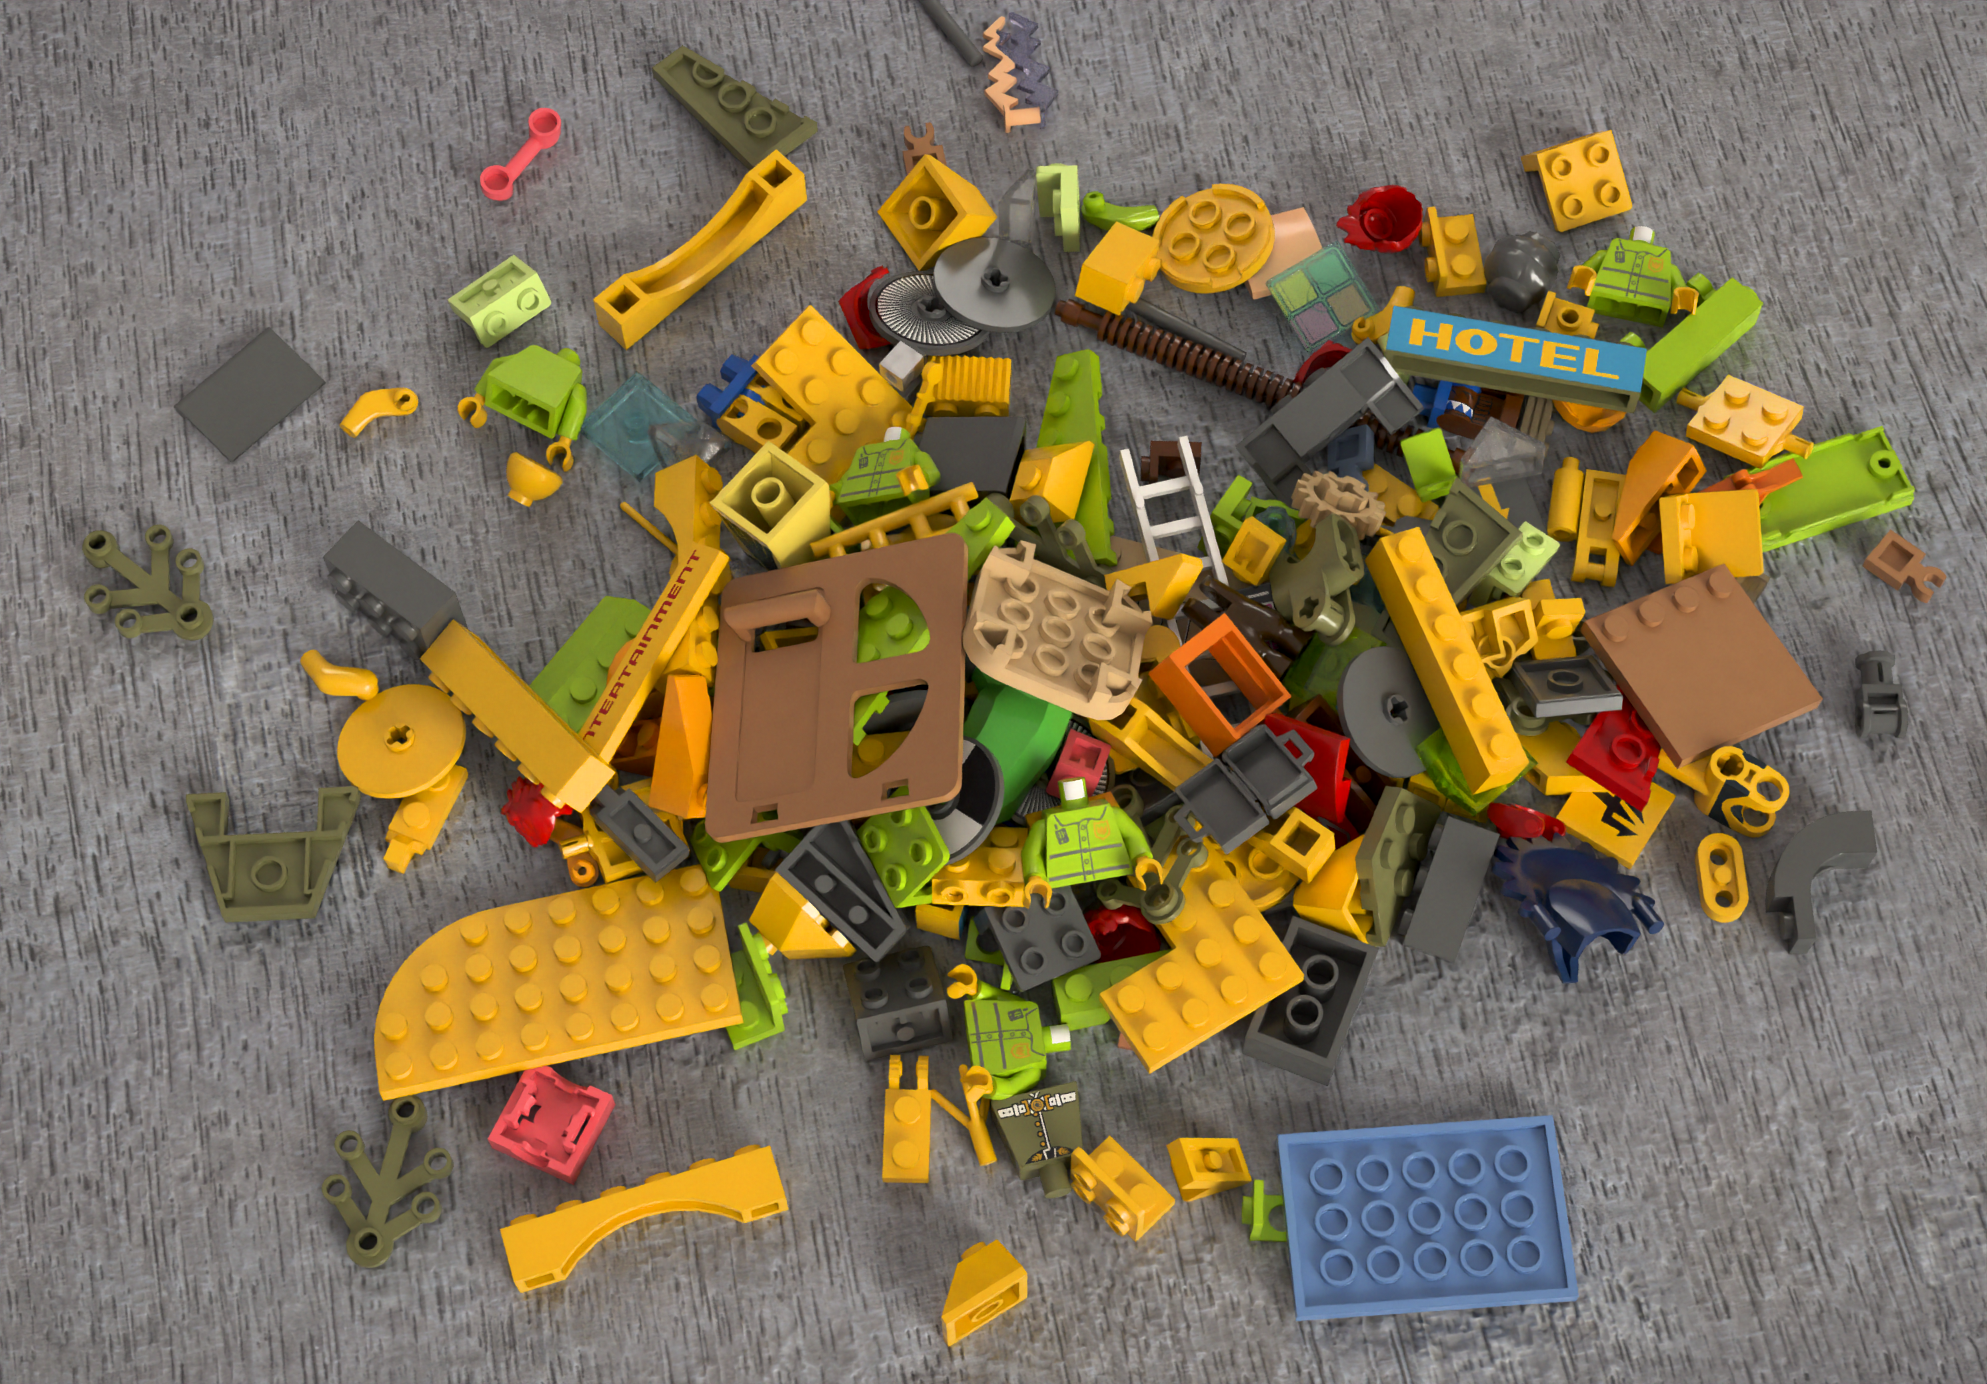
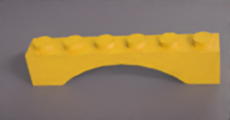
M777 149L746 173L735 192L720 211L688 242L653 265L623 274L593 299L599 326L625 350L630 348L807 201L804 173Z
M693 455L655 473L654 507L666 517L673 528L678 547V565L692 541L721 550L720 524L722 520L710 502L723 488L722 476L715 468L710 467L697 455ZM719 577L654 686L663 695L666 692L668 675L705 676L707 688L715 685L716 665L718 663Z
M1134 696L1123 714L1114 719L1095 720L1088 718L1093 736L1111 745L1112 749L1173 791L1214 761L1180 735L1149 706ZM1294 806L1277 819H1273L1270 815L1266 814L1269 824L1246 841L1307 884H1310L1336 849L1334 833Z
M757 1144L748 1145L736 1150L734 1157L717 1162L714 1158L703 1159L690 1165L688 1171L671 1175L670 1172L658 1173L645 1179V1184L627 1189L625 1186L613 1187L603 1191L600 1194V1198L585 1203H582L581 1200L567 1201L558 1205L553 1213L537 1217L536 1214H526L511 1220L510 1226L501 1228L500 1232L516 1287L520 1293L565 1280L577 1262L597 1242L618 1228L646 1216L670 1211H701L723 1215L739 1222L747 1223L789 1210L770 1145L763 1148Z

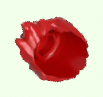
M1398 185L1372 187L1359 194L1354 204L1348 206V215L1339 218L1336 226L1348 233L1347 237L1343 240L1344 243L1351 244V246H1357L1359 249L1373 252L1378 251L1383 254L1401 252L1410 247L1419 235L1423 224L1422 203L1415 198L1412 192L1407 191L1405 187Z
M519 776L517 781L511 783L512 790L509 788L506 792L508 802L501 808V814L506 816L508 823L514 826L516 831L532 847L537 848L538 845L547 844L552 831L555 829L556 818L561 815H571L573 808L566 803L561 809L541 794L540 791L544 787L541 782L536 785L528 778L523 779Z
M1123 904L1121 907L1111 910L1101 905L1099 909L1083 914L1101 953L1100 959L1094 963L1099 964L1154 953L1160 949L1161 942L1156 933L1155 926L1146 920L1141 912V908Z

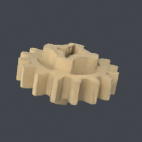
M1314 471L1312 476L1304 473L1301 480L1298 479L1291 496L1293 499L1292 508L1300 510L1298 514L1300 518L1311 519V527L1316 528L1320 521L1331 513H1335L1356 529L1359 540H1363L1365 535L1374 537L1376 531H1379L1386 514L1383 511L1385 503L1377 501L1378 494L1376 492H1367L1365 490L1366 484L1347 475L1344 478L1337 477L1332 471L1324 475L1319 471Z

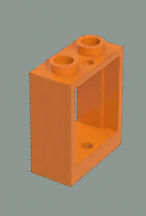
M1226 613L1192 637L1148 673L1214 757H1217L1248 734L1256 725H1263L1266 714L1276 712L1283 715L1278 707L1292 697ZM1207 650L1256 709L1254 713L1235 728L1231 726L1185 668Z

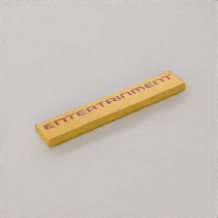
M692 541L578 733L608 764L726 566L729 557L721 550Z

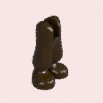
M1210 575L1203 579L1199 588L1206 597L1223 608L1220 614L1216 613L1206 604L1195 598H1189L1181 609V612L1201 630L1226 613L1280 682L1284 680L1292 663H1296L1317 633L1315 629L1304 631L1297 626H1289L1284 622L1283 616L1276 610L1242 595ZM1271 640L1276 643L1283 653L1272 649L1265 641Z

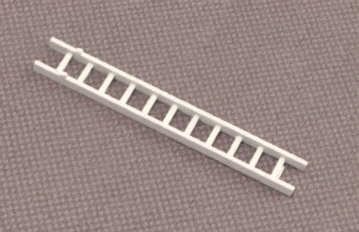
M1188 436L1179 437L1177 443L1186 476L1139 486L1129 449L1120 450L1119 460L1147 563L1159 560L1154 539L1201 529L1208 556L1200 558L1203 564L1201 571L1212 569L1214 578L1229 586ZM1190 489L1197 516L1155 526L1149 525L1144 499ZM1210 599L1201 601L1214 611L1223 610V608ZM1181 605L1173 619H1163L1165 627L1171 629L1178 637L1180 647L1182 642L1176 620L1188 618L1181 612L1184 605ZM1207 650L1195 660L1212 657V654ZM1187 665L1185 668L1190 673L1189 667ZM1233 681L1202 687L1210 699L1241 692ZM1249 702L1251 713H1254L1256 709ZM1240 723L1232 724L1231 726L1235 728ZM1200 741L1197 746L1198 749L1213 759L1212 753ZM1295 889L1280 903L1263 911L1264 915L1292 908Z

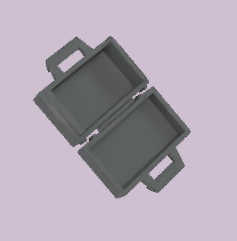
M1265 724L1259 725L1225 750V753L1222 754L1225 766L1219 759H1215L1174 789L1184 806L1173 818L1193 842H1202V838L1210 835L1225 854H1229L1269 824L1266 814L1270 815L1273 819H1277L1317 789L1314 779L1304 769V765L1312 761L1314 751L1294 729L1276 737ZM1289 740L1302 754L1298 759L1284 746ZM1189 813L1203 827L1198 832L1185 818Z

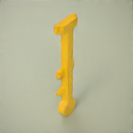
M934 361L928 362L922 369L923 382L920 391L917 392V399L911 414L908 413L906 418L908 423L905 429L910 433V439L913 441L918 427H925L927 419L922 418L928 402H935L936 398L931 393L934 385L943 376L942 365Z

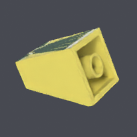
M767 441L710 502L711 506L744 553L767 571L828 559L829 555L816 560L810 543L831 536L829 485L770 441Z

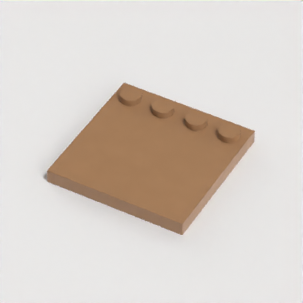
M1725 564L1588 619L1580 629L1585 639L1677 769L1707 757L1719 748L1732 746L1812 711L1823 700Z

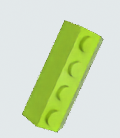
M605 596L529 685L577 734L606 688L608 670L616 653L626 642L637 636L651 612L650 609L635 599Z

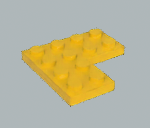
M811 305L806 307L751 365L811 425L786 453L825 480L828 485L837 483L850 468L856 450L861 446L884 442L886 430L890 427L905 429L908 423L906 418L913 409ZM919 426L917 431L923 432L925 427ZM835 505L830 509V514L838 523L846 516L839 505Z
M1207 837L1202 838V843L1208 850L1206 861L1199 867L1191 868L1181 888L1185 895V905L1182 912L1168 923L1155 924L1173 950L1099 994V1001L1149 1074L1302 982L1304 978V973ZM1178 846L1171 850L1162 867L1164 880L1178 857ZM1197 849L1192 850L1188 855L1193 854ZM1127 875L1126 883L1128 886L1139 888L1136 877Z

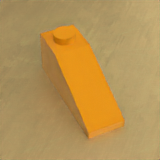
M1654 430L1629 461L1612 540L1626 564L1633 566L1660 532L1659 498L1672 494L1690 493L1707 472L1693 444Z
M668 675L648 804L649 807L684 818H705L713 714L705 676Z

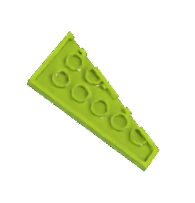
M1085 349L1059 355L1056 358L1036 448L1091 441L1095 444L1074 520L1083 526L1086 534L1085 540L1096 564H1105L1112 567L1117 566V556L1111 550L1110 537L1115 535L1114 522L1108 518L1107 504L1112 498L1107 447L1102 443L1101 431L1105 430V418L1099 413L1098 403L1102 396L1099 356L1092 350ZM1064 522L1054 523L1056 529ZM1025 526L1041 537L1036 526ZM1016 540L1013 548H1016L1019 543ZM1066 549L1068 556L1077 561L1073 551Z
M987 497L977 506L971 508L958 523L945 533L959 534L968 545V581L976 570L982 569L993 547L997 546L1000 549L1015 528L1009 517ZM887 585L859 611L857 663L919 652L929 644L930 634L921 610L910 597L892 586ZM889 691L861 696L856 700L853 727V743L856 746L860 744L866 735L862 728L874 712L881 714L890 702L886 697Z

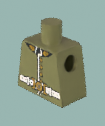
M1073 1081L1011 1096L1003 1100L991 1101V1115L994 1125L1019 1179L1027 1180L1040 1176L1045 1198H1057L1070 1193L1072 1188L1067 1170L1071 1169V1153L1078 1146L1083 1149L1077 1082Z

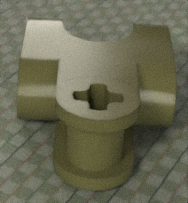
M1331 513L1316 525L1313 548L1303 560L1288 554L1284 549L1281 550L1269 572L1274 605L1287 622L1296 625L1304 631L1315 629L1319 640L1329 647L1337 646L1349 637L1355 625V613L1349 587L1364 576V565L1356 529L1341 516Z

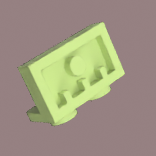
M1054 163L1048 166L1036 167L1040 217H1054L1055 236H1063L1064 252H1080V197L1077 165L1067 166L1061 163Z
M515 255L447 299L453 312L473 328L477 338L485 348H489L551 305V300L537 272Z
M1525 521L1519 528L1523 533L1521 540L1473 590L1468 603L1474 607L1489 604L1493 599L1497 601L1502 600L1505 593L1510 596L1519 597L1558 551L1559 542Z

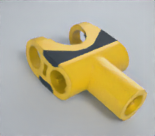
M1733 746L1719 748L1713 754L1679 769L1674 766L1663 748L1658 756V759H1660L1658 769L1696 790L1694 802L1703 814L1744 836L1755 838L1766 835L1774 825L1776 819L1775 811L1780 810L1785 805L1789 796V785L1779 772L1752 755ZM1762 782L1774 784L1780 791V798L1776 801H1767L1766 797L1757 792V785ZM1751 808L1755 811L1763 812L1767 819L1766 824L1760 827L1749 825L1743 817V811Z

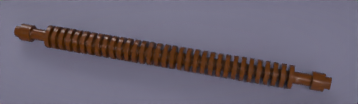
M1068 299L1067 302L1060 300L1056 306L1055 315L1061 317V322L1074 327H1078L1080 324L1098 331V341L1104 342L1107 339V344L1114 346L1117 342L1116 346L1119 349L1124 350L1127 346V352L1133 354L1136 351V355L1144 357L1146 354V359L1153 361L1156 358V363L1161 365L1166 361V367L1173 369L1176 365V371L1181 373L1186 368L1187 375L1193 376L1196 372V378L1199 380H1203L1206 375L1207 383L1213 384L1216 379V386L1222 388L1226 383L1225 390L1231 392L1236 386V394L1242 396L1246 390V398L1253 399L1256 394L1255 401L1262 403L1266 398L1265 405L1272 407L1276 400L1277 404L1285 396L1291 394L1294 398L1303 391L1304 384L1297 382L1292 389L1294 383L1292 379L1287 378L1282 385L1284 379L1282 375L1277 374L1273 380L1274 372L1267 370L1263 376V368L1257 366L1253 372L1254 365L1246 363L1243 368L1244 361L1237 359L1233 365L1234 357L1227 355L1223 361L1224 353L1217 351L1213 357L1214 349L1207 347L1204 351V346L1198 343L1194 348L1193 341L1187 340L1184 344L1183 337L1177 336L1174 340V334L1167 332L1164 337V330L1158 328L1154 333V326L1147 325L1145 328L1144 322L1137 321L1135 324V319L1128 317L1125 320V315L1123 314L1116 315L1115 317L1114 313L1107 310L1105 315L1102 316L1085 309V304L1072 299ZM1370 411L1349 427L1353 428L1367 424L1374 432V442L1378 439L1376 448L1383 450L1385 444L1388 443L1386 452L1393 454L1395 448L1398 447L1396 456L1402 458L1404 454L1400 440L1414 436L1415 428L1408 424L1405 432L1403 431V426L1390 436L1376 418L1373 420V415ZM1418 428L1415 435L1423 433L1425 430ZM1456 448L1455 451L1448 449L1455 474L1464 476L1465 473L1472 475L1475 473L1479 460L1472 458L1473 453L1460 448Z

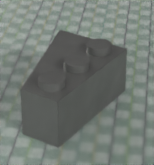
M1448 816L1445 826L1436 823L1427 848L1436 851L1431 866L1427 868L1421 865L1412 890L1420 893L1415 911L1406 908L1398 929V934L1405 936L1403 946L1452 964L1455 963L1500 834Z
M852 820L814 826L775 871L877 963L886 956L911 926L901 908L894 907L856 834L857 829Z

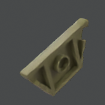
M1385 786L1355 857L1357 875L1361 884L1360 897L1362 909L1373 911L1374 922L1371 929L1366 933V940L1372 946H1386L1405 897L1409 896L1412 892L1415 873L1420 861L1424 860L1427 855L1428 842L1441 813L1439 805L1399 787Z

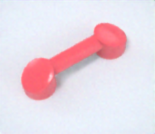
M539 108L533 111L528 121L529 139L505 167L493 165L487 167L482 172L480 187L486 197L497 201L511 198L513 195V182L541 149H548L555 145L561 135V119L556 111L550 108Z

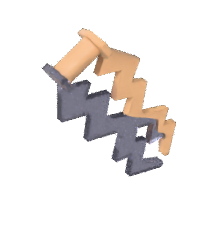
M1010 12L1009 21L1021 28L1015 35L1011 37V33L1001 32L1005 25V17L1003 16L999 17L983 33V38L989 40L983 46V51L1001 60L988 73V79L995 82V84L985 89L984 94L1004 116L1005 133L1011 132V126L1037 123L1040 124V129H1045V112L1058 96V90L1040 83L1050 73V67L1027 58L1041 45V40L1030 37L1038 29V23ZM1010 38L1011 43L1017 46L1013 50L1003 46ZM1016 68L1027 73L1017 84V89L1031 94L1025 98V103L1034 106L1033 108L1010 110L1018 104L1017 98L1005 94L1017 83L1016 77L1007 74L1012 69Z

